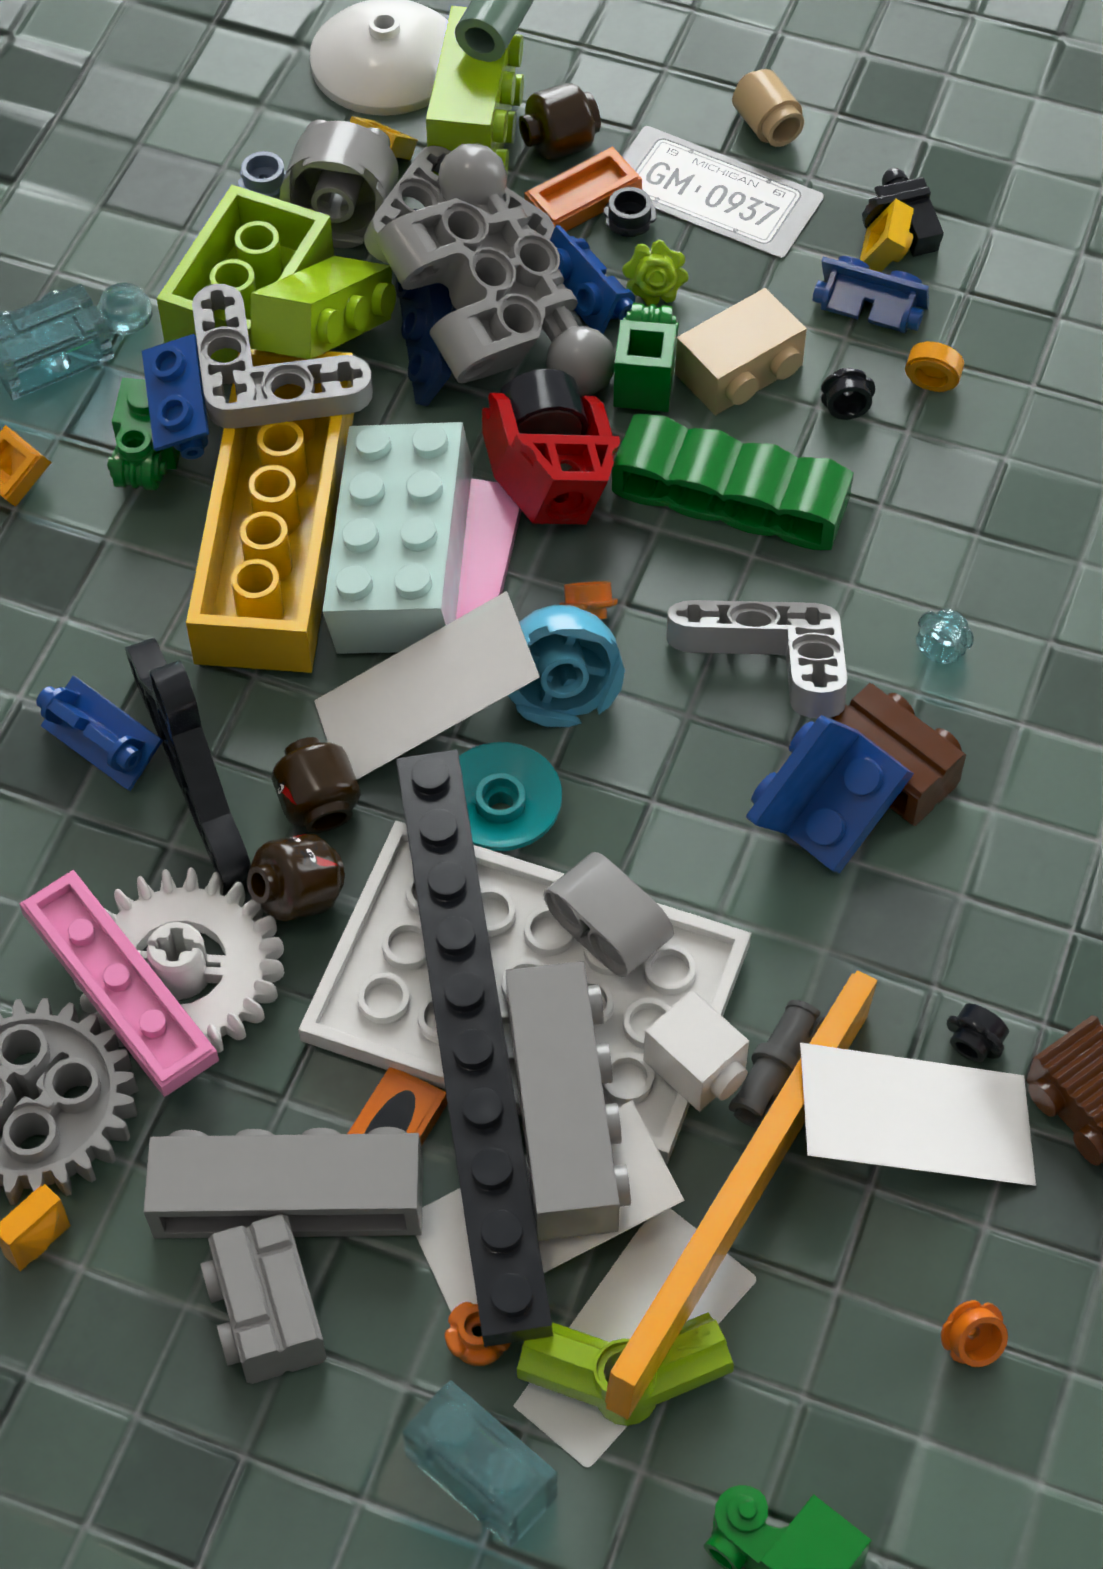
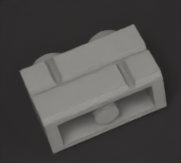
M279 1214L252 1222L248 1227L241 1225L212 1234L208 1241L213 1260L200 1263L210 1302L214 1303L224 1300L230 1322L217 1325L227 1366L241 1362L246 1382L254 1384L281 1376L286 1371L294 1372L323 1363L327 1359L323 1337L288 1215Z

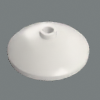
M368 0L347 7L327 20L318 30L312 41L310 65L313 78L319 89L328 98L338 105L355 112L388 116L406 114L429 106L448 20L438 12L409 0Z

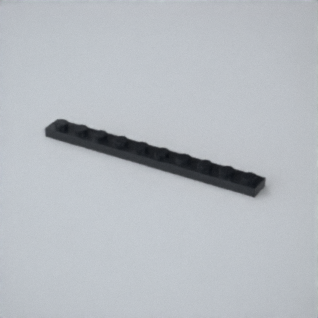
M458 749L396 758L484 1347L553 1336L549 1302Z

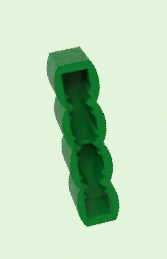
M635 414L612 467V492L638 504L667 506L691 518L706 521L721 520L727 525L743 532L764 536L777 535L779 538L799 547L812 550H832L850 499L854 472L829 458H798L775 444L741 443L739 440L718 429H687L664 415Z

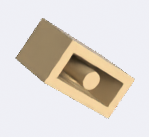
M763 288L678 336L676 342L675 375L714 415H717L733 405H741L747 402L757 391L778 379L784 380L793 375L803 365L807 328L766 288Z

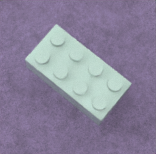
M463 422L349 426L322 610L337 654L400 652L456 620L470 481L473 476L474 467Z

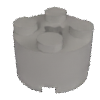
M312 121L295 145L281 185L280 200L330 215L334 248H353L363 244L365 232L373 216L397 184L398 164L390 148V138L385 132L374 127L366 128L346 121Z

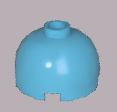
M551 605L534 610L519 621L540 676L535 681L508 695L516 704L517 711L525 719L545 727H571L581 724L580 719L575 715L588 714L596 708L598 714H601L611 706L622 689L625 669L614 635L596 615L573 605Z

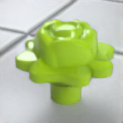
M663 240L653 242L651 250L645 244H638L635 247L632 259L622 267L623 275L629 279L626 289L631 290L634 295L641 297L648 306L651 304L657 305L660 297L666 303L673 302L676 299L678 288L689 279L688 272L681 268L685 263L684 254L670 250Z

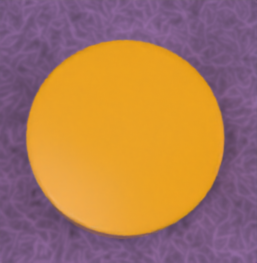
M932 341L920 342L911 348L905 372L908 378L917 386L934 392H944L955 388L959 384L964 368V360L955 349L948 345Z

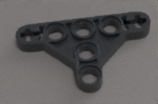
M155 638L125 647L127 659L139 692L158 736L163 739L161 743L214 870L221 876L223 888L231 887L236 882L242 883L247 881L248 872L251 869L250 859L231 815L201 725L196 698L183 664L180 660L166 664Z

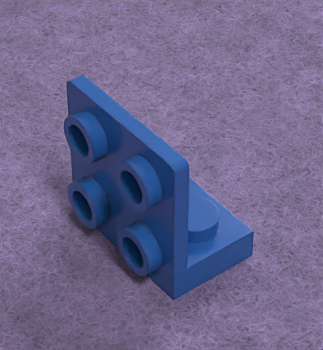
M821 715L815 722L810 721L806 723L795 734L789 745V751L792 754L778 773H770L759 783L751 798V802L754 805L747 813L746 818L756 826L788 835L830 870L841 873L914 773L858 730Z

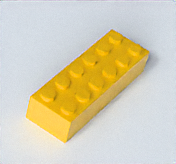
M250 346L253 366L308 360L254 350ZM327 351L316 358L353 355V353ZM351 381L340 382L342 388L353 387ZM232 383L229 403L237 402L235 383ZM321 383L314 384L315 393L322 392ZM286 384L277 388L273 394L281 399H293L301 395L304 389L295 384ZM354 413L223 429L186 620L194 664L312 673L326 590L349 426L353 424Z

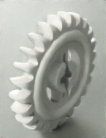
M191 867L187 871V878L182 888H176L170 872L164 869L162 871L160 891L154 892L142 876L137 878L139 899L136 901L128 898L120 889H115L114 897L119 913L116 915L107 909L105 910L177 1000L189 999L199 994L207 986V983H219L208 995L192 1003L180 1004L214 1046L217 1053L224 1050L222 1041L224 1035L227 1034L236 1040H242L246 1037L245 1028L242 1024L244 1020L251 1023H260L265 1019L263 1008L258 1003H272L278 997L277 989L272 983L280 980L284 975L283 965L277 960L283 954L284 946L279 937H273L277 931L275 918L271 915L261 918L263 915L261 904L251 899L243 906L245 891L241 882H236L227 895L223 896L221 876L218 872H214L206 888L199 889L196 871ZM200 933L206 934L219 943L225 955L207 954L204 940ZM75 983L76 988H77L78 990L82 991V990L79 988V986ZM83 993L80 997L82 1010L97 1015L101 1032L110 1030L109 1025ZM117 1037L119 1047H124L123 1043Z

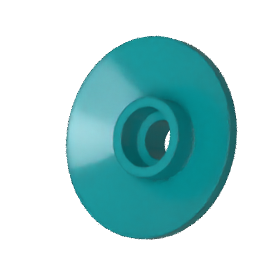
M510 742L482 744L459 755L473 845L492 851L515 850L532 844L551 829L561 810L562 786L556 770L545 757L531 748ZM497 803H505L510 806V808L503 810L491 807Z

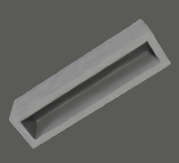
M584 961L507 969L506 1000L538 1241L618 1232L619 1209L622 1206L631 1205V1195L626 1164L614 1166L611 1144H620L622 1137L617 1103L605 1104L602 1084L612 1083L613 1081L608 1043L596 1044L594 1025L604 1024L600 985L588 986Z
M395 1127L376 1128L371 1130L369 1134H340L333 1129L313 1128L304 1131L302 1135H274L262 1129H245L239 1131L235 1136H207L205 1133L196 1130H178L169 1136L150 1137L143 1212L154 1239L210 1238L214 1233L241 1225L248 1227L252 1222L279 1214L288 1215L294 1237L422 1235L424 1161L419 1133H407Z

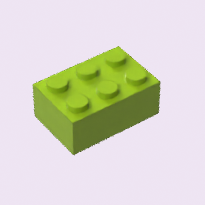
M451 6L426 116L427 147L440 146L453 151L461 144L477 143L488 146L502 158L508 173L509 150L504 149L505 143H514L517 115L516 111H511L512 105L521 106L523 99L524 75L515 73V67H520L522 62L523 35L515 34L500 59L493 62L475 59L461 49L455 38V28L467 7Z
M231 185L156 298L164 343L191 334L196 336L192 309L193 298L198 291L206 286L226 284L236 288L242 295L251 346V293L334 256L330 215ZM225 309L214 311L216 328L227 326ZM223 348L215 351L210 358L227 363L238 357V351L232 348Z

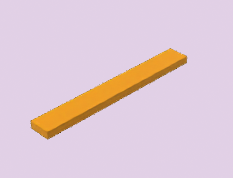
M858 970L855 974L852 973L809 1044L848 1050L868 1017L877 979ZM801 1058L610 1371L605 1397L606 1409L627 1420L805 1123Z

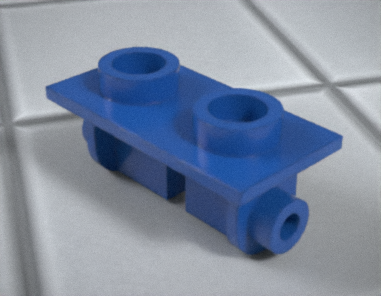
M556 225L550 241L555 245L560 255L558 269L564 277L563 284L565 288L573 292L578 304L574 310L590 328L604 334L610 319L619 318L623 320L626 317L627 312L631 311L636 297L631 290L625 289L614 276H605L607 268L590 250V246L585 239H576L574 236H569L560 225Z
M823 256L821 261L824 280L828 282L818 280L812 298L813 302L821 304V310L858 320L864 301L873 303L868 323L901 333H906L908 329L918 331L924 310L915 307L927 310L929 307V286L922 284L918 277L903 271H892L890 275L869 269L870 267L865 262L850 256H840L838 260Z
M191 334L142 350L154 450L159 451L174 446L185 459L200 458L204 454V448L208 445L209 435L197 339L195 334Z
M72 676L65 688L59 687L55 689L52 686H48L37 697L36 704L41 708V716L44 718L40 726L129 791H131L163 742V739L76 676Z

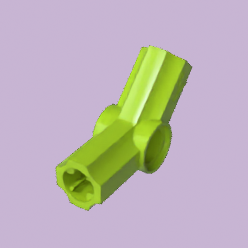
M709 1312L686 1321L628 1420L606 1409L605 1397L610 1371L630 1339L623 1338L608 1342L552 1322L553 1336L524 1341L517 1366V1377L523 1381L596 1406L609 1421L629 1426L638 1424L648 1418L657 1404L734 1371V1363L726 1339L716 1319L714 1320Z

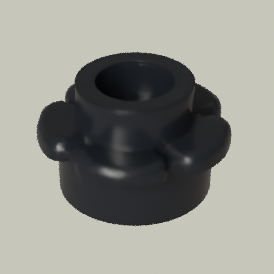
M624 187L616 190L610 196L609 202L604 208V215L607 217L606 225L614 233L625 237H635L646 233L650 229V223L656 220V209L652 205L650 196L644 190L636 187Z
M842 368L829 375L821 385V391L823 392L821 401L828 408L832 416L842 420L855 419L864 415L871 408L872 397L876 390L873 379L866 378V373L862 370Z
M968 1003L964 1005L957 1017L952 1015L947 1019L948 1029L954 1032L950 1039V1044L962 1056L975 1062H983L986 1057L991 1059L1001 1057L1005 1049L1003 1042L1009 1034V1029L996 1014L982 1006Z

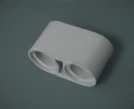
M591 852L544 890V901L560 925L606 968L620 977L629 975L674 935L673 926L663 909L615 864L598 852Z

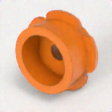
M592 581L565 584V602L559 603L560 605H573L596 615L599 619H606L607 608L617 605L618 599L612 598L610 581Z
M970 1300L960 1304L951 1312L941 1330L942 1346L946 1350H950L951 1358L958 1363L967 1364L971 1367H984L996 1361L1004 1352L1008 1342V1331L1003 1323L1002 1313L994 1304L989 1302L981 1305L976 1300Z
M463 1302L450 1313L448 1317L450 1329H447L445 1332L446 1345L454 1356L459 1357L463 1362L473 1366L489 1365L495 1362L510 1347L511 1343L484 1347L483 1337L473 1335V1328L481 1326L478 1304Z

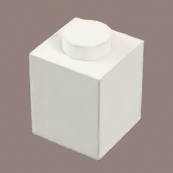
M691 990L645 1030L643 1061L700 1112L714 1098L717 1097L723 1101L729 1098L742 1085L748 1074L746 1063L749 1040L696 992Z

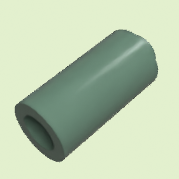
M471 0L455 28V38L458 45L465 53L475 59L485 62H493L500 59L534 0Z

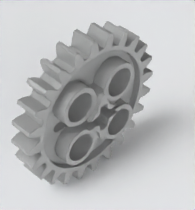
M42 998L36 1012L27 1014L21 999H17L14 1002L11 1017L3 1018L0 1014V1186L4 1187L10 1205L17 1204L23 1189L31 1188L34 1192L40 1185L43 1186L44 1184L52 1185L56 1183L60 1191L64 1195L69 1196L72 1194L70 1177L76 1173L90 1182L95 1181L96 1177L91 1162L97 1158L113 1164L116 1161V1157L109 1140L128 1141L130 1134L127 1124L122 1119L137 1116L138 1111L134 1098L129 1095L137 1092L138 1086L134 1073L127 1072L132 1068L127 1050H117L119 1042L113 1029L100 1033L101 1027L96 1014L92 1013L78 1023L75 1005L70 1002L56 1016L53 1015L48 998ZM26 1053L38 1054L29 1063L23 1065L12 1064L20 1055ZM76 1086L89 1087L88 1091L80 1097L74 1099L63 1097L64 1093L70 1088ZM31 1136H47L46 1140L38 1147L32 1149L20 1148L22 1142Z

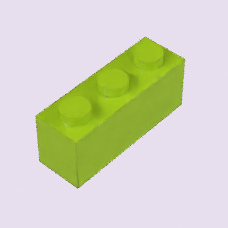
M332 256L252 292L251 349L303 359H314L391 320V313L396 303V290L392 284V269L390 265Z

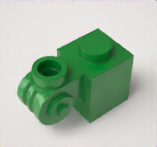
M633 302L631 311H628L626 317L620 320L614 361L613 407L669 412L675 365L676 336H678L679 329L676 315H672V306L662 305L661 307H656L654 304L645 306L643 303Z
M122 378L112 418L116 448L112 453V457L109 456L107 467L110 470L111 478H113L114 487L126 488L127 486H132V488L138 489L140 486L145 490H157L164 475L167 473V469L177 470L180 451L175 449L174 446L159 451L154 450L145 379Z
M737 1485L728 1488L720 1495L715 1505L711 1536L704 1544V1549L708 1555L724 1569H741L742 1567L745 1569H860L866 1560L872 1540L814 1494L788 1526L781 1528L769 1526L766 1524L769 1506L765 1496L754 1487Z

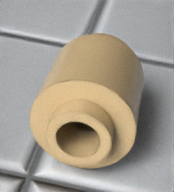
M761 69L750 72L740 79L734 91L732 103L757 137L774 147H782L795 140L803 130L805 123L802 116V107L775 72L769 69Z

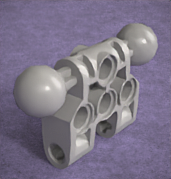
M477 143L461 144L448 153L440 165L438 184L446 201L405 214L389 222L376 234L375 241L403 289L410 290L434 283H441L449 289V296L456 311L440 319L431 328L429 333L458 383L474 381L517 367L539 338L541 330H544L552 342L546 360L547 369L564 371L572 376L577 383L581 397L594 395L608 386L614 374L615 352L611 341L596 329L588 326H578L571 312L576 308L578 302L573 292L565 288L563 284L564 277L558 269L560 255L557 248L549 239L537 234L536 230L530 229L528 226L529 219L522 208L515 207L509 209L502 198L505 193L508 177L502 158L488 146Z

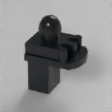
M888 169L882 177L883 186L879 185L874 188L877 197L868 200L869 204L862 213L864 227L867 229L895 199H898L914 208L909 232L913 234L910 246L912 256L915 257L938 251L944 232L930 200L931 192L929 187H927L924 177L909 180L901 169Z

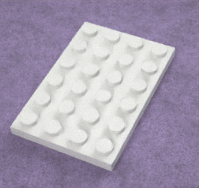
M395 820L298 1029L299 1036L302 1042L385 1070L392 1067L413 1075L433 1086L445 1089L406 823ZM473 845L517 1114L521 1115L506 1000V970L584 961L588 986L600 985L604 1024L594 1025L596 1044L608 1043L611 1056L613 1081L612 1083L602 1084L605 1104L617 1103L619 1107L633 1100L664 1162L668 1164L690 1103L643 1061L645 1030L691 990L696 992L723 1017L750 946L751 932L657 903L668 916L673 926L674 935L629 975L620 977L611 972L560 925L549 911L544 901V890L562 877L564 873Z

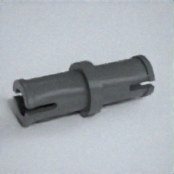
M791 1000L787 1003L785 1012L768 1041L760 1043L751 1056L753 1067L737 1095L729 1103V1110L735 1112L733 1116L736 1119L758 1129L801 1058L800 1043L809 1044L825 1019L819 1016L821 1012L818 1009L800 1000Z

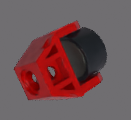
M540 369L518 375L501 388L500 393H489L490 408L482 409V434L493 476L533 524H587L608 483L614 464L613 459L620 444L619 436H613L604 403L596 396H582L581 398L575 379L564 371ZM561 464H569L572 468L562 471Z

